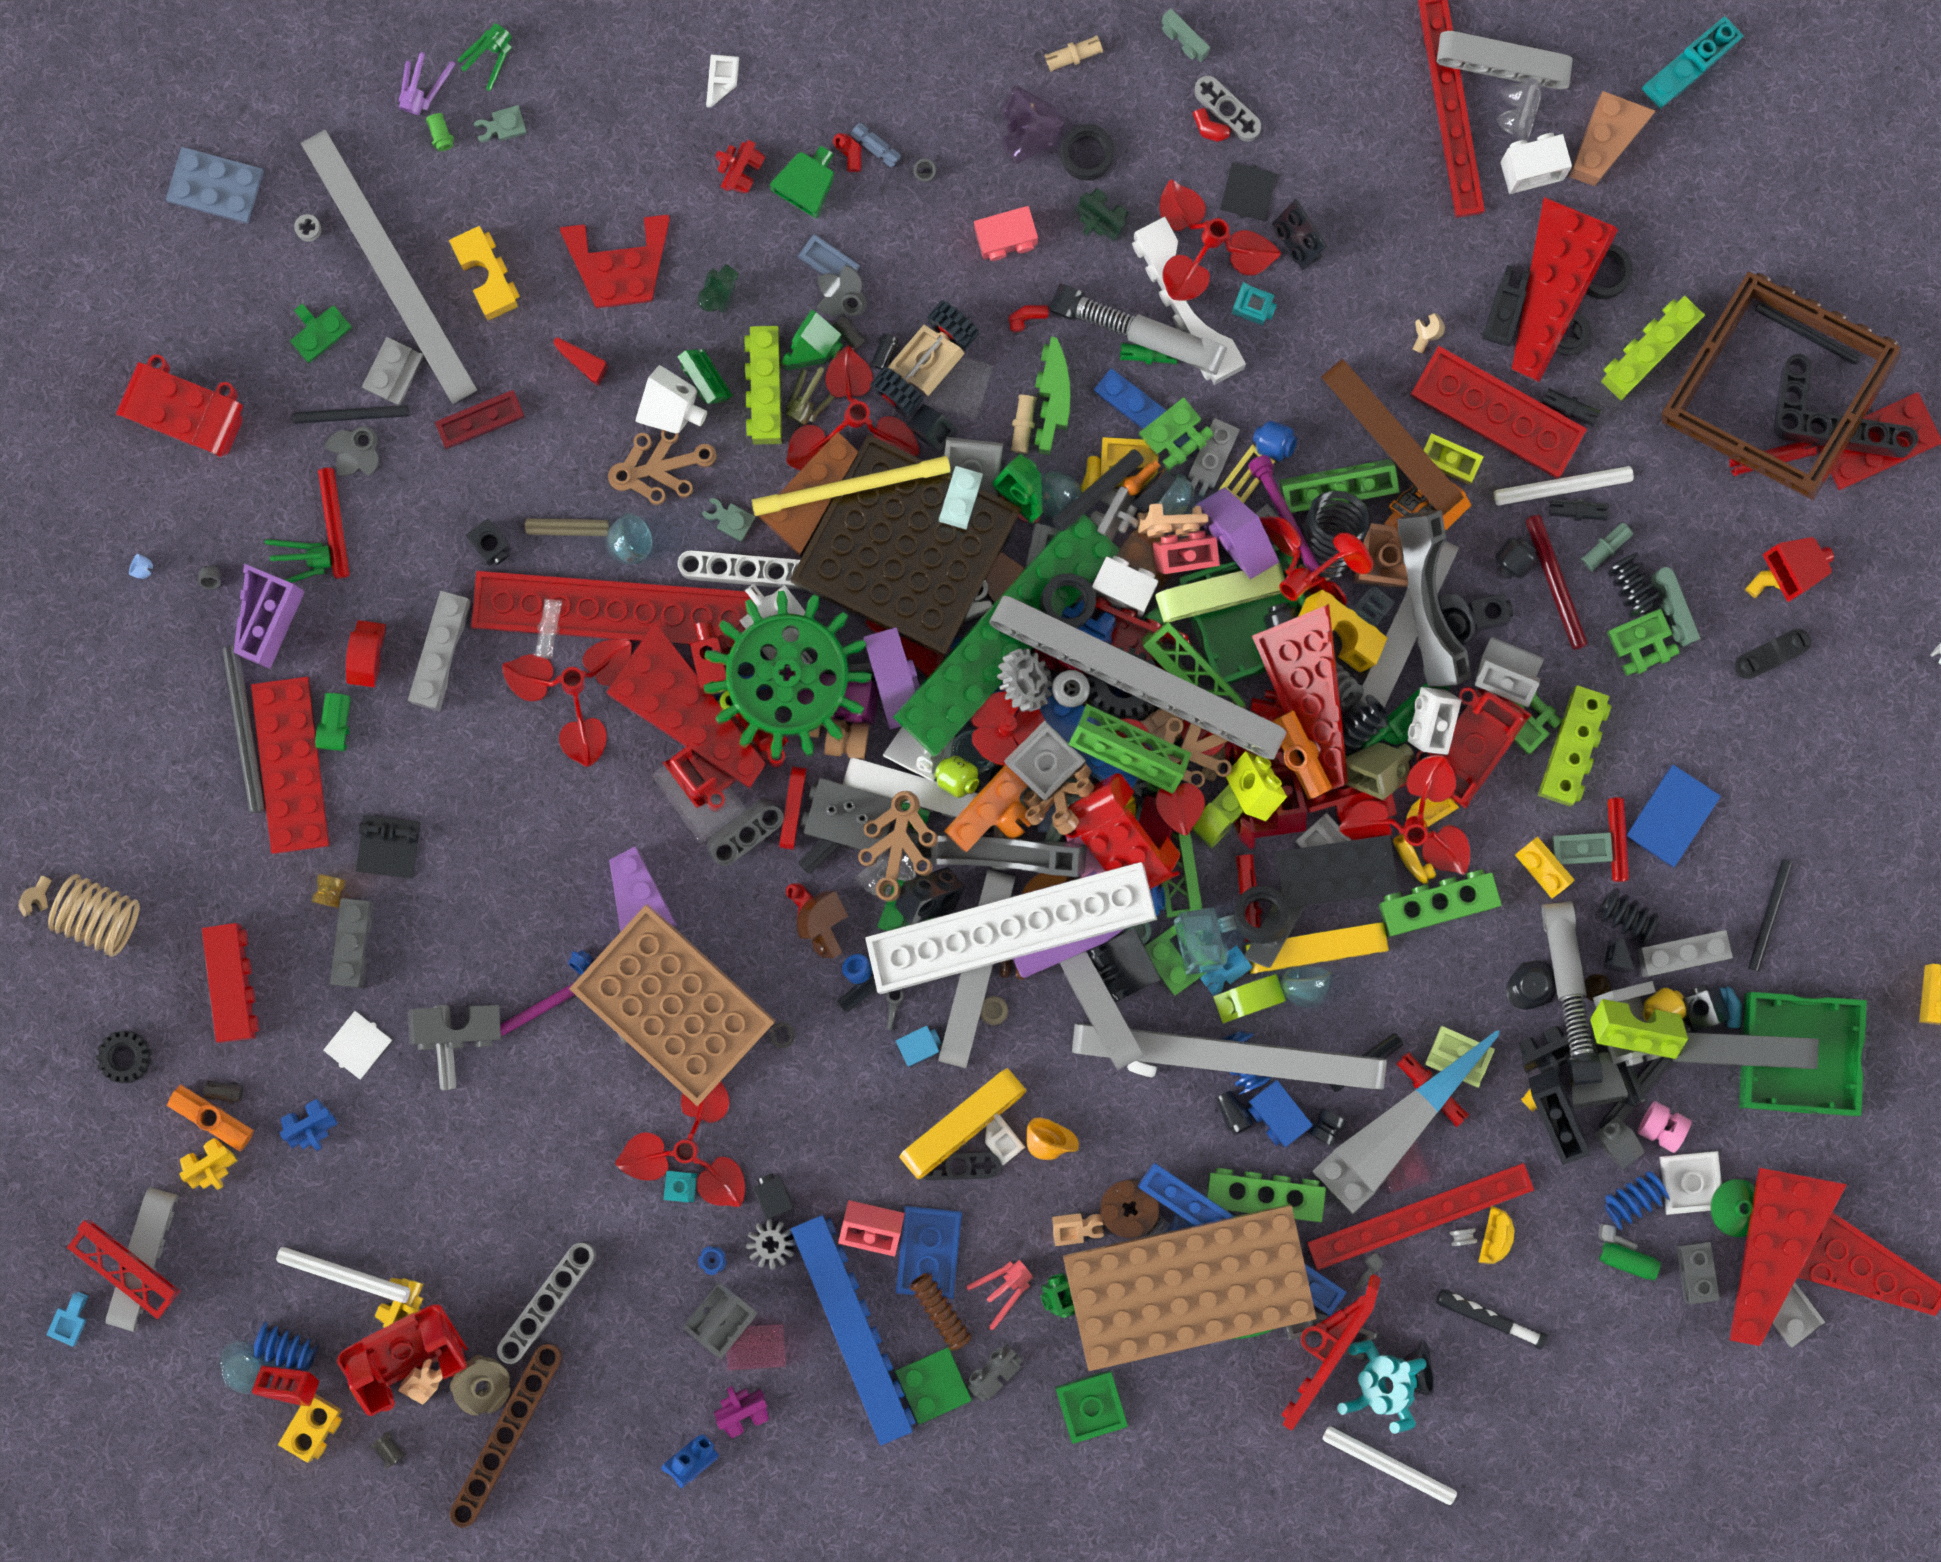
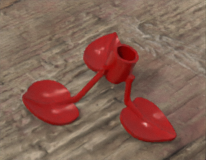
M1171 179L1165 186L1160 198L1159 211L1161 218H1166L1173 231H1182L1187 226L1191 230L1205 228L1202 232V241L1205 245L1194 262L1188 256L1176 255L1171 257L1164 265L1162 271L1163 282L1168 296L1173 300H1192L1206 290L1210 274L1207 269L1198 264L1209 247L1217 248L1225 242L1226 250L1232 252L1230 262L1234 269L1248 276L1258 275L1279 258L1281 252L1268 239L1255 232L1241 230L1235 232L1231 237L1229 225L1220 218H1214L1211 221L1206 220L1204 223L1198 224L1205 215L1206 207L1203 199L1193 190Z
M850 346L843 348L836 358L831 361L825 377L826 387L830 394L836 398L847 396V400L851 403L845 411V420L827 437H825L823 430L815 425L802 426L794 432L789 441L786 462L797 470L801 471L828 441L847 425L859 428L865 424L869 431L874 434L872 435L873 437L913 456L919 454L916 438L903 421L896 417L885 416L878 421L875 429L872 425V420L869 419L870 410L867 404L852 397L863 396L869 391L873 375L868 364Z
M1275 516L1259 517L1266 534L1284 554L1293 557L1290 567L1285 571L1288 576L1279 584L1280 591L1289 600H1297L1306 590H1309L1311 595L1324 590L1332 594L1337 601L1346 607L1347 599L1341 588L1332 581H1326L1324 577H1320L1318 574L1342 557L1348 567L1359 574H1367L1373 569V559L1369 555L1367 548L1357 537L1349 533H1339L1335 536L1333 544L1339 553L1311 573L1304 567L1295 569L1301 555L1298 547L1302 544L1297 530L1283 518Z
M627 640L599 642L591 646L585 652L582 659L583 666L590 673H586L584 670L581 671L576 667H568L562 672L561 676H557L553 681H550L553 677L551 663L545 657L536 654L524 655L513 661L503 663L502 671L509 688L523 700H542L547 694V686L553 687L559 683L562 684L565 693L573 695L578 722H569L562 728L559 734V744L564 754L570 759L585 767H590L603 754L607 734L604 725L599 719L589 718L583 721L578 694L584 689V678L595 676L599 684L611 686L631 657L632 643Z
M1120 719L1149 733L1145 725L1137 720ZM1186 720L1182 721L1183 729L1180 732L1183 740L1191 724ZM1202 728L1197 741L1211 736L1213 733ZM1115 731L1117 736L1124 739L1128 738L1124 732ZM1145 742L1141 743L1145 749L1152 751L1148 746L1145 745ZM1225 743L1201 753L1211 757L1217 754ZM1190 783L1178 785L1173 794L1161 788L1156 796V808L1160 817L1171 829L1187 836L1203 813L1205 800L1202 792Z
M1443 755L1426 757L1411 768L1407 777V789L1411 794L1422 797L1418 815L1408 818L1404 826H1401L1393 818L1388 819V809L1381 802L1363 800L1352 807L1339 827V831L1352 840L1386 835L1391 837L1392 829L1390 824H1392L1399 830L1400 834H1404L1408 844L1412 846L1423 844V858L1427 864H1432L1433 868L1465 875L1469 867L1470 846L1465 833L1452 825L1443 826L1438 833L1433 830L1428 832L1427 822L1423 818L1427 798L1432 802H1442L1450 798L1455 791V773L1447 758Z
M720 1081L698 1106L686 1095L682 1094V1112L686 1116L696 1117V1120L688 1137L680 1140L673 1150L664 1151V1142L659 1136L649 1132L640 1133L628 1141L622 1153L616 1159L615 1165L633 1178L651 1181L661 1178L668 1171L669 1163L666 1156H674L681 1163L693 1161L707 1169L700 1173L697 1179V1190L706 1202L717 1206L740 1207L745 1196V1179L739 1165L734 1160L724 1156L718 1157L710 1165L697 1157L699 1147L693 1140L701 1119L708 1123L719 1121L727 1113L729 1096L723 1083Z

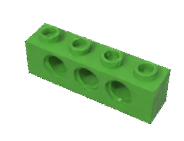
M1391 459L1279 480L1280 492L1291 513L1309 510L1316 497L1321 493L1332 490L1346 491L1357 496L1360 500L1400 493L1396 467ZM1332 498V499H1330V500H1342V501H1345V502H1350V501H1347V500H1345V499H1337V498Z
M1482 869L1468 873V879L1457 882L1456 877L1439 881L1440 887L1430 890L1427 884L1411 889L1412 894L1402 897L1400 892L1384 896L1385 902L1378 905L1387 936L1392 937L1502 906L1493 874H1484ZM1462 887H1468L1472 890L1474 897L1470 903L1461 900L1459 893ZM1434 895H1441L1445 898L1446 906L1443 910H1437L1433 907L1432 898ZM1407 902L1417 905L1419 911L1415 918H1410L1405 914L1404 906Z
M1216 1168V1173H1209L1206 1197L1225 1210L1252 1213L1288 1205L1287 1194L1291 1190H1297L1302 1196V1201L1298 1206L1292 1207L1294 1219L1322 1222L1326 1188L1319 1187V1181L1302 1179V1184L1290 1183L1291 1177L1273 1175V1181L1262 1180L1261 1173L1245 1172L1244 1177L1233 1176V1170ZM1236 1182L1244 1187V1195L1237 1200L1233 1199L1229 1194L1230 1186ZM1263 1186H1268L1273 1191V1198L1268 1203H1262L1258 1198V1191Z

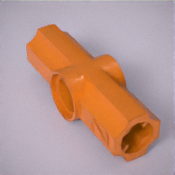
M1289 712L1271 721L1282 727L1287 733L1281 744L1285 751L1284 762L1289 769L1295 772L1308 800L1332 789L1318 760V748L1314 742L1308 740L1295 712ZM1298 750L1304 754L1305 760L1300 759Z
M182 1084L174 1090L169 1098L168 1107L197 1124L200 1129L210 1132L240 1152L248 1144L255 1131L226 1113L221 1107L210 1103ZM209 1110H213L217 1115L216 1123L212 1126L207 1125L204 1120V1116Z

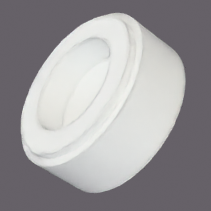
M1134 1061L1127 1068L1134 1073L1153 1077L1158 1066L1147 1062Z

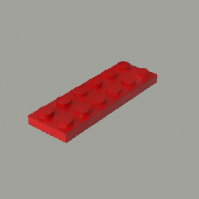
M1440 346L1437 347L1410 397L1556 479H1559L1587 430V428Z
M309 677L251 684L271 854L330 847L318 748L315 745L316 730Z

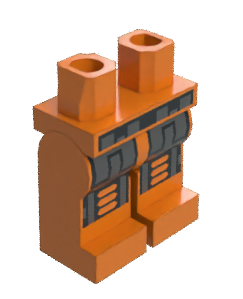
M1454 483L1452 484L1464 498L1443 516L1445 531L1471 506L1464 490ZM1413 484L1409 490L1399 496L1397 502L1394 500L1389 505L1392 514L1385 521L1384 525L1394 526L1398 531L1397 519L1410 513L1436 511V509Z

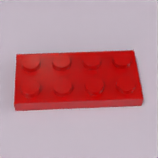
M1919 392L1863 418L1912 427L1918 434V442L1908 456L1897 458L1844 449L1832 469L1831 475L1840 491L1940 445L1941 437ZM1874 432L1868 433L1869 440L1875 443L1880 442L1878 434ZM1896 437V441L1900 446H1909L1906 438ZM1817 445L1820 452H1822L1825 446Z

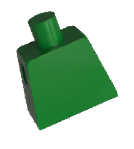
M819 146L812 158L803 152H799L771 182V191L817 219L834 181V172L827 168L834 155L822 146Z

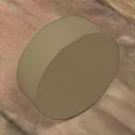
M996 996L986 998L983 1001L980 1013L982 1020L989 1025L1001 1024L1008 1015L1006 1002Z

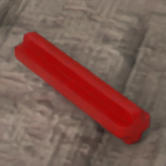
M1613 797L1607 801L1613 861L1611 862L1612 880L1614 882H1625L1629 879L1624 799Z

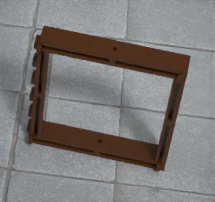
M1748 271L1662 411V423L1814 501L1901 356V347L1890 337L1883 336L1882 338L1874 334L1872 329L1864 324L1858 323L1856 325L1847 321V317L1838 311L1829 312L1821 308L1822 305L1814 299L1807 298L1805 300L1797 296V293L1788 286L1782 285L1779 287L1771 283V279L1762 273H1756L1755 275ZM1753 299L1877 360L1809 474L1685 411Z

